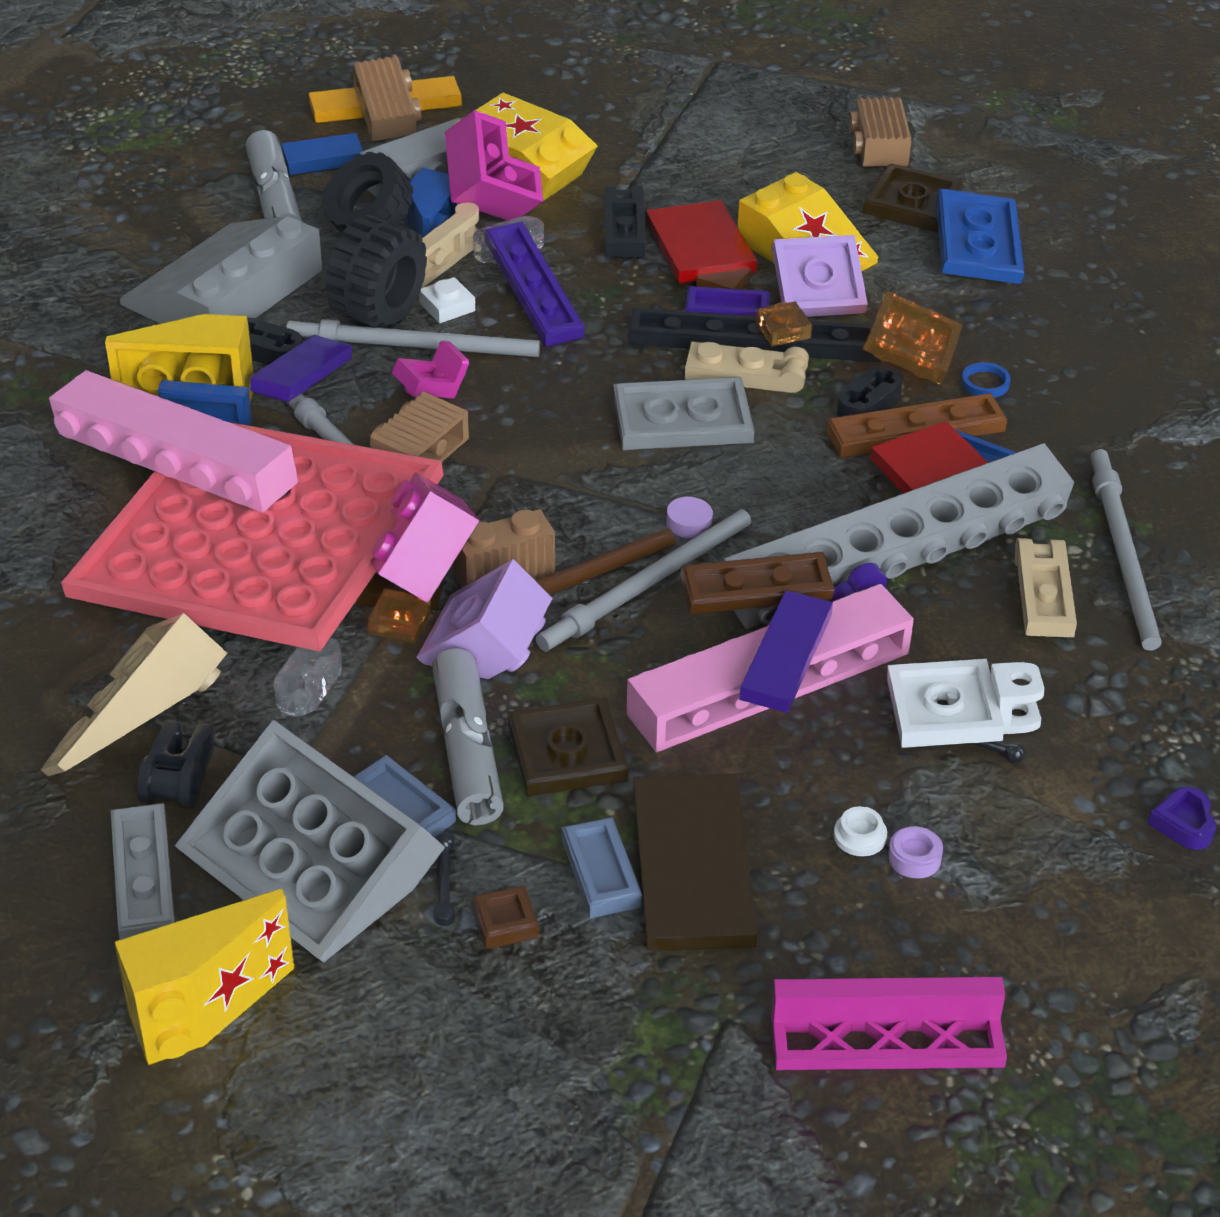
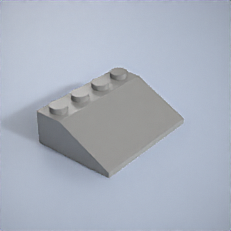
M289 216L230 223L120 298V304L160 324L201 314L239 315L255 319L322 271L319 229Z
M272 720L175 845L176 848L243 900L282 888L286 896L290 937L322 962L327 961L412 892L445 849L421 825L275 720Z

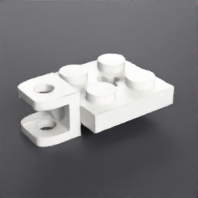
M987 659L888 665L887 682L902 748L1003 741V734L1031 732L1041 726V716L1036 701L1043 698L1044 685L1039 668L1035 664L1025 662L992 664L991 674ZM1015 679H1025L1029 684L1020 686L1012 681ZM938 700H947L949 705H940ZM1020 709L1027 714L1024 716L1012 715V710Z

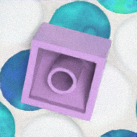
M512 559L450 595L416 658L423 664L432 666L434 659L441 652L460 648L474 655L480 678L490 679L505 670L513 672L527 660L530 654L528 646L533 636L542 629L546 622L543 616L552 597Z

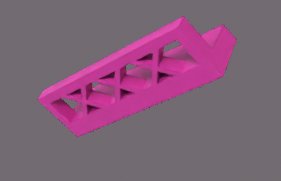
M1002 977L774 979L771 1022L776 1070L1005 1068L1007 1054L1001 1026V1015L1005 1000ZM907 1031H921L934 1040V1042L927 1049H912L899 1038ZM962 1031H987L990 1048H969L956 1039V1037ZM850 1032H865L878 1042L870 1049H854L842 1039ZM786 1033H809L819 1040L820 1043L812 1050H788Z

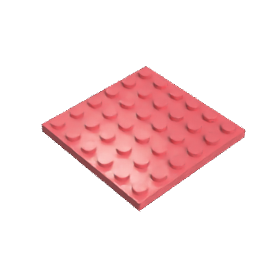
M231 423L291 445L298 483L262 513L154 471L61 582L65 597L165 619L184 613L198 626L321 652L377 572L372 564L375 558L372 556V550L381 534L386 530L391 532L397 523L391 513L394 507L391 504V499L395 490L403 480L410 481L415 472L438 484L444 476L442 462Z

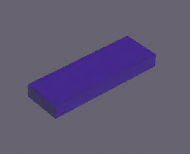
M314 335L252 375L250 390L254 393L289 402L349 361L352 354V345Z
M785 591L742 682L739 700L786 713L789 712L831 618L833 602Z

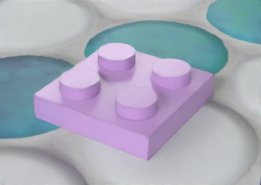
M855 235L774 239L772 252L784 318L862 314L866 312L868 303Z

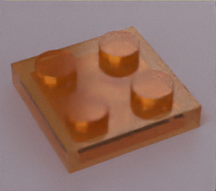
M886 290L862 350L873 354L880 360L889 361L907 369L920 378L929 379L937 384H941L948 371L963 325Z

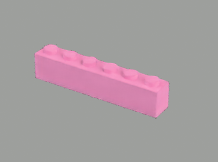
M87 370L49 397L54 415V424L60 435L262 513L298 483L291 445Z
M882 584L833 601L831 618L795 698L909 654L914 618ZM769 625L627 679L626 715L656 753L769 709L739 700L740 687Z

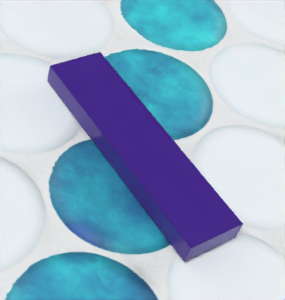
M523 221L486 229L485 242L544 346L547 347L583 338V323Z

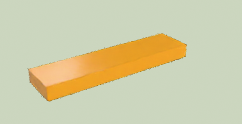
M454 76L412 81V91L409 93L411 98H418L421 111L462 106L461 92ZM354 87L309 93V103L315 123L364 118Z

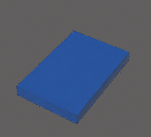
M939 189L936 196V211L942 273L1021 284L1025 272L1016 200Z

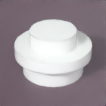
M861 806L853 807L846 810L842 817L837 820L834 828V839L843 851L851 855L870 856L876 854L885 846L887 828L883 823L882 817L875 810Z

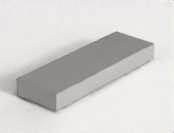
M164 803L111 810L118 932L120 940L175 923Z

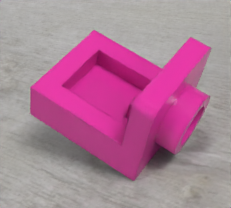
M442 340L432 361L398 358L392 374L405 386V391L415 398L424 391L435 397L455 399L468 368L469 360L450 341Z

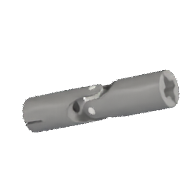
M266 130L251 134L245 144L253 178L259 184L257 191L264 219L289 216L302 222L279 139L274 133Z
M448 649L436 656L432 663L442 727L445 732L444 738L457 815L465 823L484 825L496 820L501 815L503 799L490 733L487 729L486 710L476 658L465 649Z

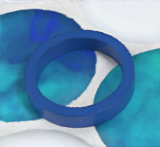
M979 362L971 364L964 369L961 382L963 388L974 396L991 393L996 398L1004 395L1009 390L1011 377L1006 369L997 364ZM977 372H989L1002 378L1004 384L996 388H982L972 384L968 377Z

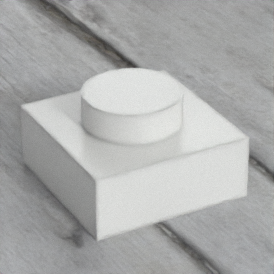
M455 277L440 280L433 285L421 288L419 303L439 323L475 311V297Z

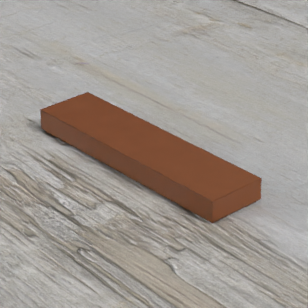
M988 393L827 419L826 432L840 458L869 454L873 446L945 421L954 429L972 436L1005 432L1007 418L992 394Z

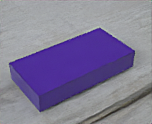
M690 286L687 291L685 311L768 317L770 292Z

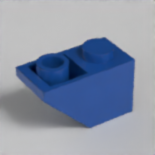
M422 168L410 182L414 193H412V205L409 206L408 214L406 215L411 229L419 233L422 238L455 214V207L458 205L451 202L449 174L427 168Z

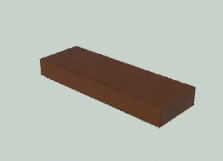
M823 552L682 565L680 573L690 615L779 606L786 590L826 601L832 600L834 594V586Z

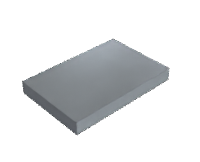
M742 377L613 384V398L622 450L754 443V427Z

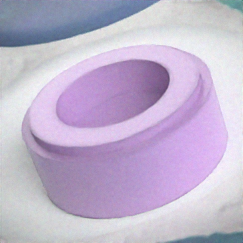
M696 497L677 498L668 505L666 526L673 534L679 537L695 538L711 528L713 510L702 499Z
M918 826L905 827L895 832L891 837L888 860L892 868L903 876L917 879L926 878L933 875L939 869L943 854V844L940 838L929 829Z

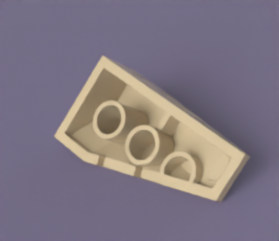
M184 613L147 627L111 671L110 675L115 680L109 683L102 691L97 692L87 706L94 712L90 719L84 716L69 729L43 765L41 771L47 776L65 772L198 690L200 693L205 691L220 675L221 671L217 668V665L226 656L227 652Z

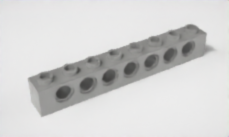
M1043 443L724 558V561L823 552L834 588L840 583L847 581L850 573L865 563H876L887 578H895L912 567L926 562L929 564L938 562L947 554L963 548L972 549L978 547L990 538L1004 533L1013 534L1025 525L1041 519L1050 520L1057 517L1067 506L1074 481L1046 444ZM778 606L734 610L745 629H749L762 623L770 624Z

